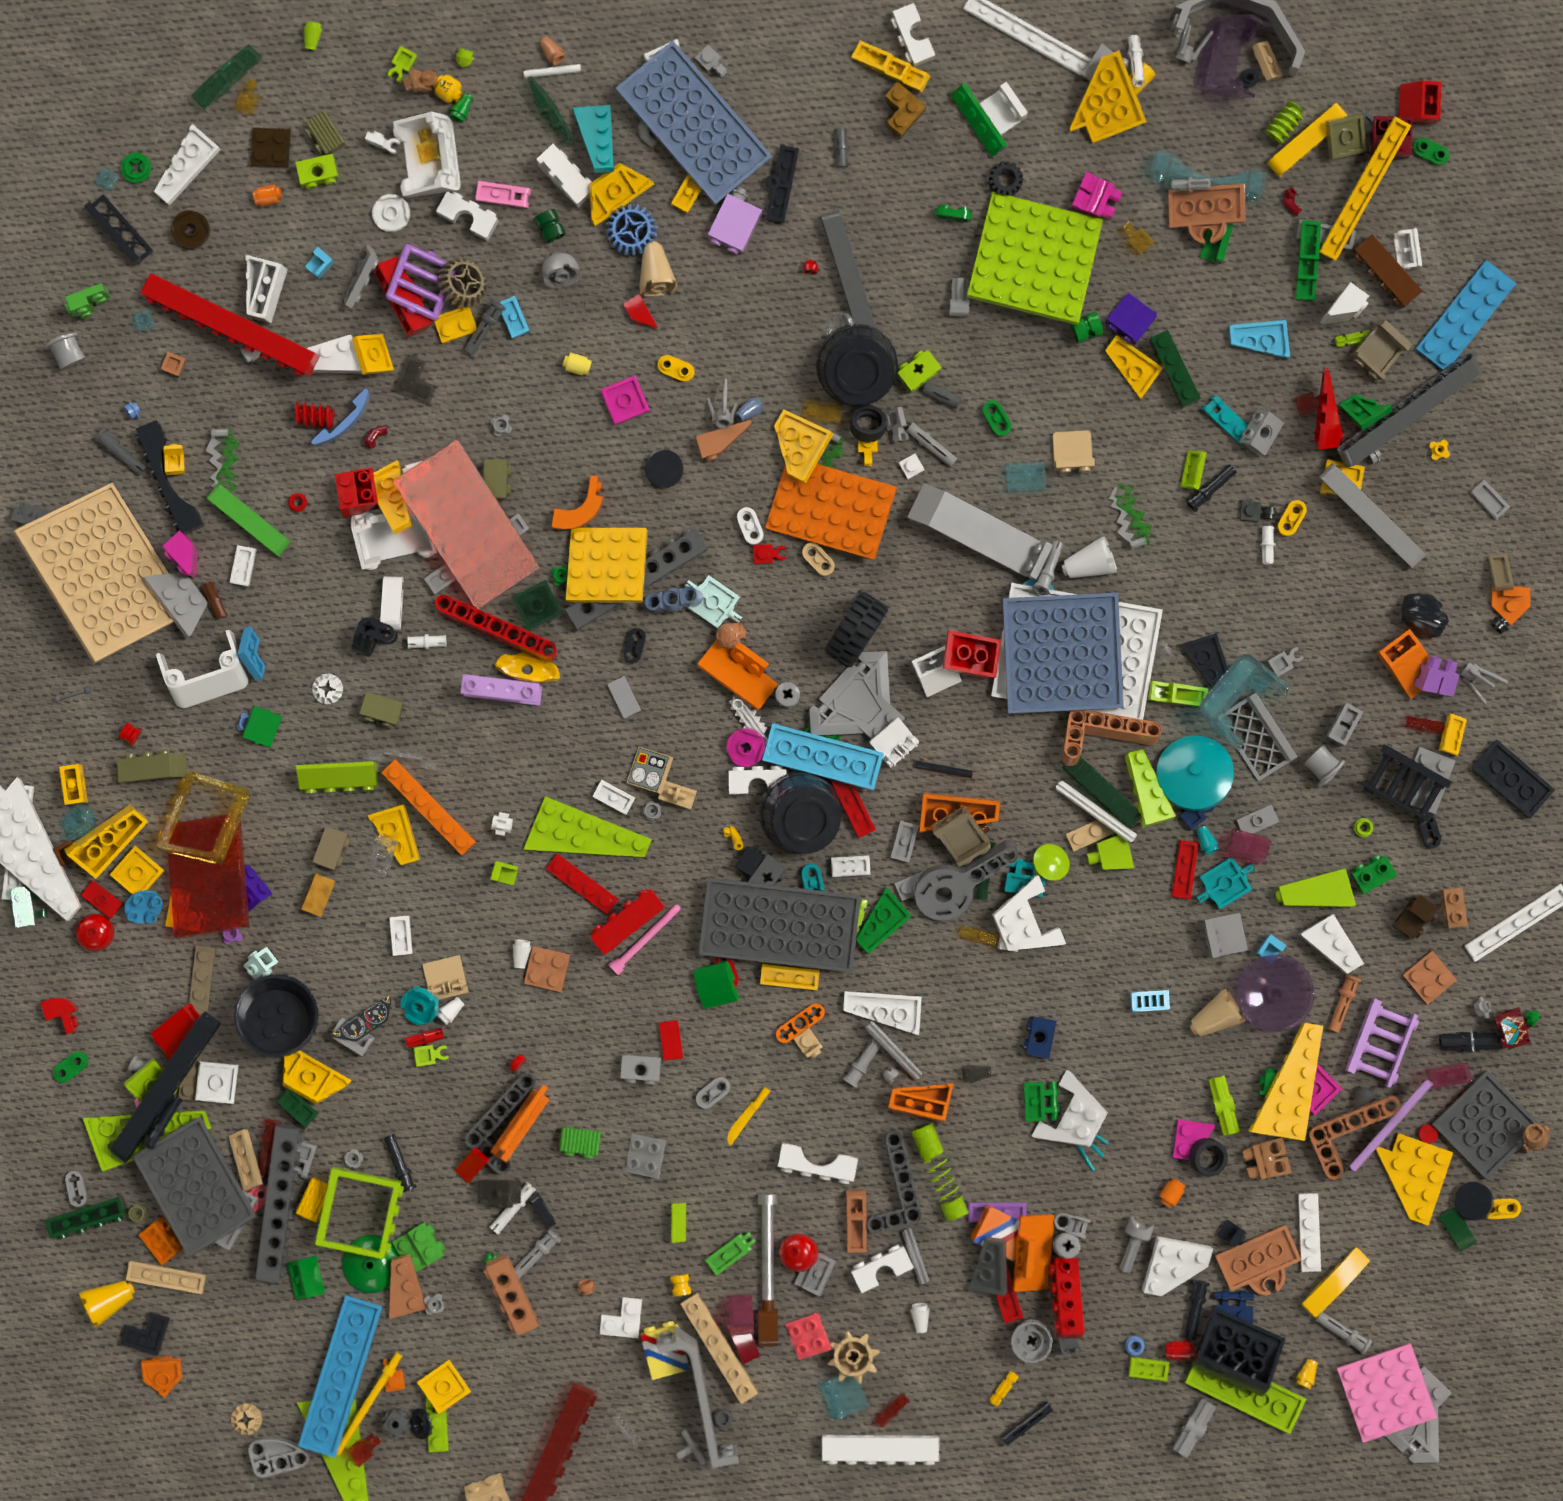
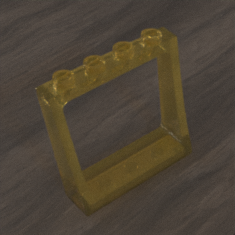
M189 770L187 777H183L180 782L179 788L181 791L179 796L175 795L173 798L172 806L174 808L172 813L168 812L165 817L166 827L164 830H160L157 840L159 843L157 848L160 851L222 865L251 794L247 788ZM194 782H200L235 795L211 852L168 844Z

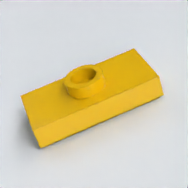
M1447 714L1439 751L1458 756L1467 719L1454 714Z

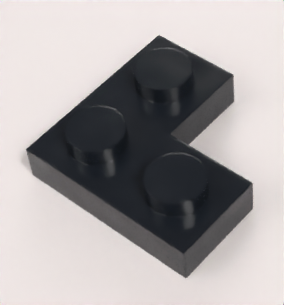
M151 1312L146 1330L127 1325L121 1344L158 1356L171 1317Z

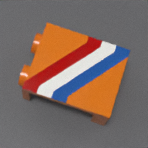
M986 1204L970 1239L983 1246L987 1237L1006 1239V1258L1015 1261L1019 1220Z

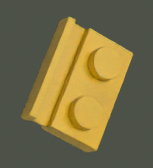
M461 307L441 314L438 320L434 321L442 344L473 334L477 329L470 307L466 309Z

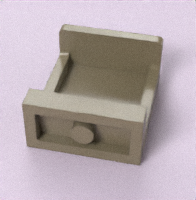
M1378 320L1351 353V356L1354 358V363L1361 368L1364 367L1368 371V376L1373 380H1384L1386 378L1384 374L1403 351H1408L1413 344L1387 320Z
M965 805L932 825L933 833L944 843L958 867L968 865L975 857L986 854L991 848L989 839Z

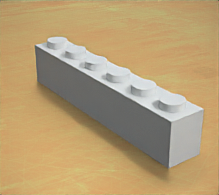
M822 1435V1461H826V1464H838V1461H845V1464H857V1461H865V1464L869 1465L876 1464V1461H884V1464L894 1465L896 1461H903L905 1465H914L915 1461H920L924 1465H934V1462H939V1437Z

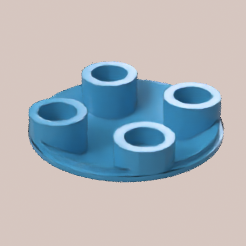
M138 891L128 898L124 908L125 914L131 922L152 924L156 922V915L160 914L163 902L161 897L154 891Z

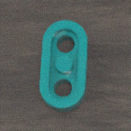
M815 864L806 865L802 870L804 888L825 891L820 868ZM809 870L815 871L814 877L808 876Z

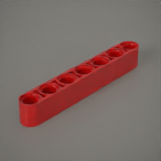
M440 595L435 600L437 612L443 617L545 662H552L557 658L556 645L550 640L448 595ZM447 602L449 606L446 609H441L439 607L440 604ZM460 610L467 611L464 616L460 617L457 615V612ZM476 618L484 619L481 624L474 623ZM495 625L501 626L498 632H493L491 629ZM511 633H517L519 635L514 640L509 638V635ZM533 640L536 642L533 647L526 646L528 641ZM547 648L553 649V653L550 655H545L543 652Z

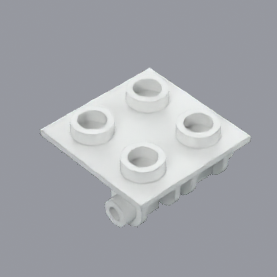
M899 717L870 741V744L876 751L884 753L883 760L890 768L893 765L896 766V763L901 758L904 759L905 755H908L909 751L914 747H918L917 744L919 743V740L911 734Z

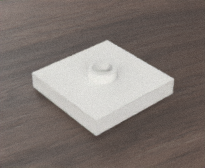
M199 1061L194 1100L234 1104L238 1065Z

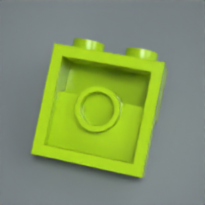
M153 1058L125 1081L124 1085L142 1102L164 1068Z

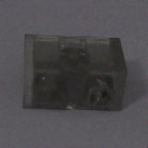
M478 1180V1204H485L487 1208L497 1207V1204H502V1208H513V1204L521 1203V1180Z

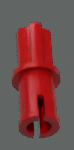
M441 1027L428 1032L424 1030L423 1033L406 1037L405 1041L407 1047L411 1048L423 1044L428 1045L430 1042L444 1040L445 1038Z

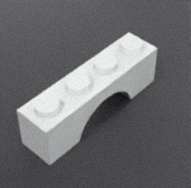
M782 1143L778 1167H781V1171L792 1173L793 1170H798L800 1175L811 1177L813 1173L818 1174L820 1179L830 1180L833 1177L838 1178L840 1183L849 1184L850 1181H854L858 1158L839 1154L830 1164L818 1166L810 1163L804 1157L801 1146Z

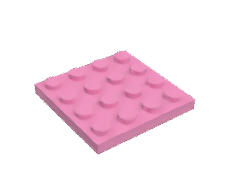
M1411 1343L1337 1367L1363 1443L1437 1418Z

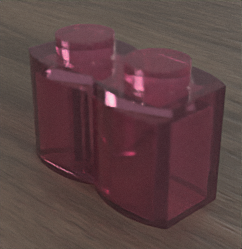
M1233 828L1226 850L1230 853L1229 856L1241 859V857L1248 858V862L1258 865L1259 862L1265 863L1272 841L1266 837Z
M752 1294L729 1295V1302H725L726 1313H730V1317L726 1318V1328L730 1329L731 1335L754 1334Z

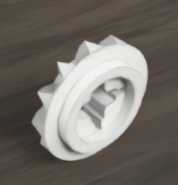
M322 674L314 681L312 686L313 695L317 701L323 704L335 703L342 696V682L333 674ZM329 681L330 687L336 690L329 691L326 697L325 691L319 687L326 686Z

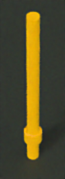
M396 1352L390 1363L386 1364L383 1368V1374L344 1433L337 1455L340 1456L389 1377H392L395 1373V1368L403 1357L400 1353Z

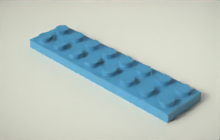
M345 1295L298 1447L336 1458L383 1306Z

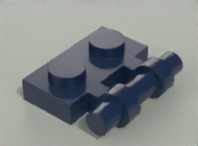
M1229 1290L1214 1292V1299L1222 1300V1305H1214V1308H1218L1253 1324V1306H1246V1300L1253 1301L1254 1293H1246V1291L1241 1290L1239 1292H1229ZM1239 1300V1306L1228 1305V1301Z

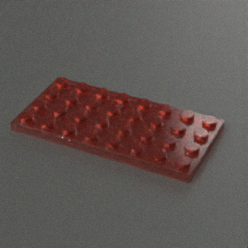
M458 439L392 481L475 608H481L540 569Z

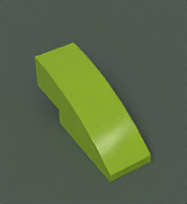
M1150 681L1146 701L1206 707L1208 688Z

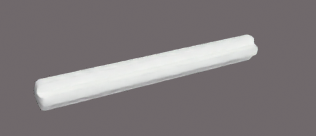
M1060 781L1057 784L1056 790L1119 836L1129 843L1135 840L1137 834L1064 781Z

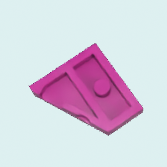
M1178 1119L1173 1158L1189 1160V1152L1193 1144L1200 1139L1208 1138L1215 1128V1124Z

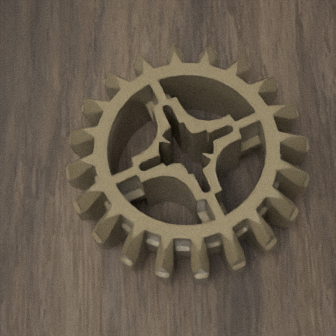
M457 257L455 260L450 259L439 270L440 275L437 277V280L440 283L437 287L442 288L440 294H445V301L450 299L451 305L457 303L458 308L462 306L465 309L470 306L474 307L482 301V298L487 293L485 290L488 288V285L485 282H487L488 278L483 277L485 271H480V265L475 266L474 260L468 262L467 257L463 260L461 257ZM455 270H459V271H460V273H459L458 275H455V276H452V275H451V272H452V271H455ZM474 290L472 295H466L467 291Z

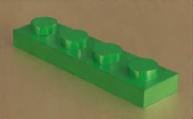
M966 83L961 84L950 94L991 157L996 156L1008 146Z

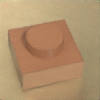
M167 352L161 370L180 377L187 359Z

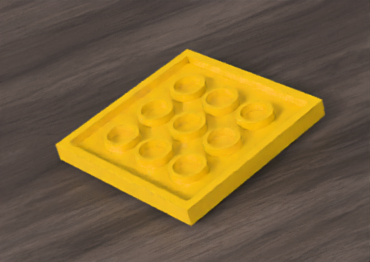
M647 528L572 529L566 601L575 603H643Z

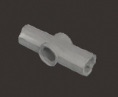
M1201 1398L1193 1414L1187 1418L1186 1426L1183 1425L1182 1433L1172 1449L1188 1457L1197 1440H1200L1204 1435L1207 1423L1217 1407Z

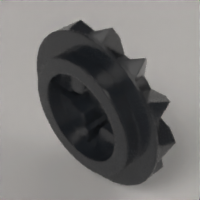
M425 1408L415 1409L411 1416L412 1430L416 1437L421 1440L429 1438L432 1435L431 1429L433 1428L431 1423L433 1419H430V1413L426 1412Z

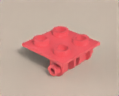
M815 1312L807 1317L785 1324L799 1360L832 1350L818 1313Z

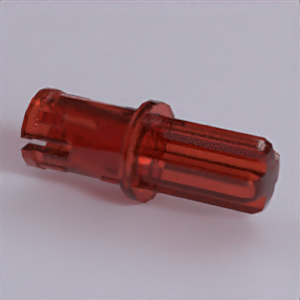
M1407 715L1405 727L1419 729L1422 732L1426 730L1443 733L1445 724L1443 722L1428 720L1427 717L1418 718Z
M902 1394L891 1405L887 1404V1408L875 1418L876 1422L884 1428L891 1419L898 1416L897 1413L909 1403V1399Z

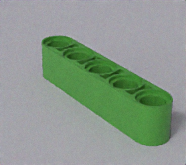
M219 483L206 497L277 556L280 557L291 543V541Z

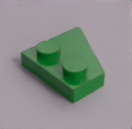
M1356 394L1339 404L1340 410L1362 431L1392 412L1390 404L1383 406L1377 404L1376 400L1365 399Z

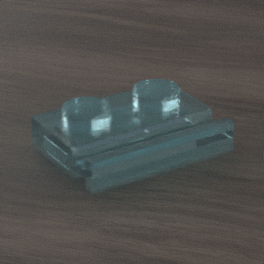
M1045 462L1006 464L1008 492L1046 490Z

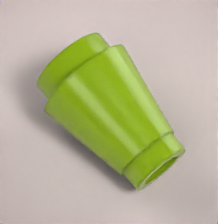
M306 21V26H304L305 49L316 50L322 32L320 23Z

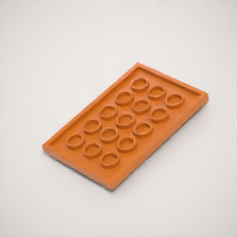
M785 464L765 528L875 561L897 487L819 464L815 466L805 484L789 476Z

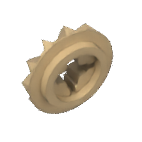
M252 1404L239 1405L231 1414V1424L234 1430L241 1435L253 1434L261 1426V1412ZM244 1414H247V1417H254V1419L248 1422V1428L245 1422H238V1420L244 1418Z

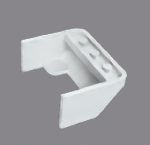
M226 631L231 650L225 651L220 655L219 663L221 669L186 681L181 671L168 669L164 655L156 654L165 684L178 707L188 708L246 688L249 679L244 663L238 658L237 651L239 648L232 631Z

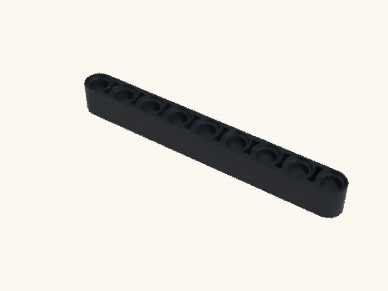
M206 1011L199 1016L111 1146L110 1153L124 1163L131 1158L152 1124L155 1123L220 1027V1021Z

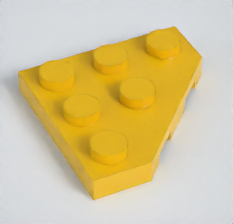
M783 409L774 427L778 435L787 473L789 476L806 484L830 442L833 433Z

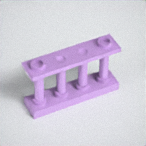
M463 674L461 694H464L465 697L540 706L543 687L538 683Z
M1372 999L1345 1071L1355 1074L1356 1071L1362 1070L1385 1079L1384 1086L1391 1088L1397 1082L1398 1074L1396 1073L1412 1030L1415 1031L1419 1023V1020H1417L1418 1015L1411 1014L1410 1019L1383 1009V1006H1381L1382 1001ZM1376 1016H1382L1407 1026L1403 1037L1376 1027V1024H1374ZM1375 1034L1400 1044L1396 1055L1369 1045V1042H1367L1369 1035ZM1369 1052L1392 1061L1393 1064L1390 1072L1388 1073L1362 1063V1060H1360L1362 1053Z

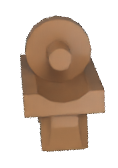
M412 69L409 71L410 76L403 79L406 90H413L414 93L425 92L429 94L434 92L431 86L437 82V75L432 70L421 72Z

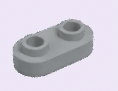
M717 1077L700 1090L696 1096L698 1106L704 1109L710 1108L727 1095L730 1091L729 1081L724 1077ZM719 1083L724 1084L725 1087L723 1090L717 1089V1085ZM708 1095L709 1101L703 1102L702 1096Z

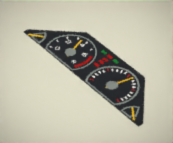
M386 996L329 1034L330 1037L357 1042L388 1021L391 998Z

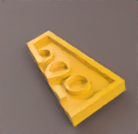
M398 460L374 472L378 505L395 535L412 526L401 468Z

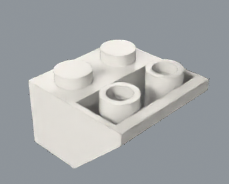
M945 646L911 661V665L926 697L962 682L959 673L943 669Z

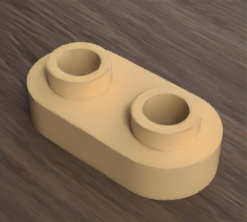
M806 544L802 551L803 558L821 576L831 575L835 568L834 561L818 544ZM813 549L815 550L816 554L814 556H810L808 554V551ZM823 563H827L829 565V568L827 570H823L821 568V565Z

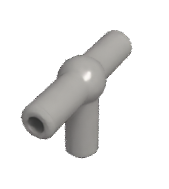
M688 1429L683 1430L681 1434L688 1446L676 1453L677 1458L680 1460L693 1452L699 1464H705L707 1460L700 1451L699 1444L694 1441Z

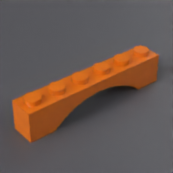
M395 759L381 772L462 856L477 843L398 760Z

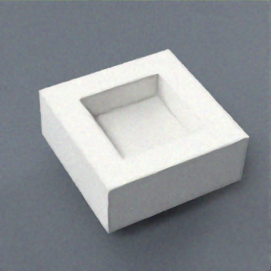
M916 454L899 462L907 479L925 470Z

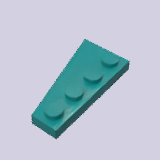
M611 106L572 107L594 172H614Z

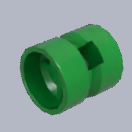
M1096 311L1086 314L1084 319L1080 317L1078 326L1070 324L1072 331H1076L1077 335L1074 337L1078 344L1089 340L1090 336L1095 338L1104 334Z

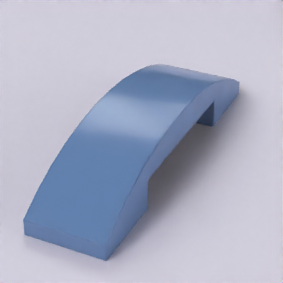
M365 388L352 401L357 408L331 433L324 428L311 443L315 447L330 443L351 429L367 406L370 396L369 391Z

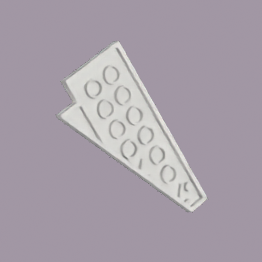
M16 777L6 790L0 786V863L66 921H70L82 906L63 866H61L53 851L54 847L22 780Z

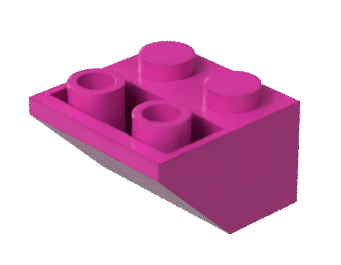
M179 531L163 545L166 550L164 554L171 561L179 564L177 568L183 575L187 577L190 575L195 578L197 576L198 548L184 533Z

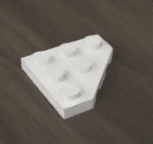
M1157 1236L1142 1291L1158 1296L1168 1293L1206 1269L1209 1265L1213 1248L1211 1246Z

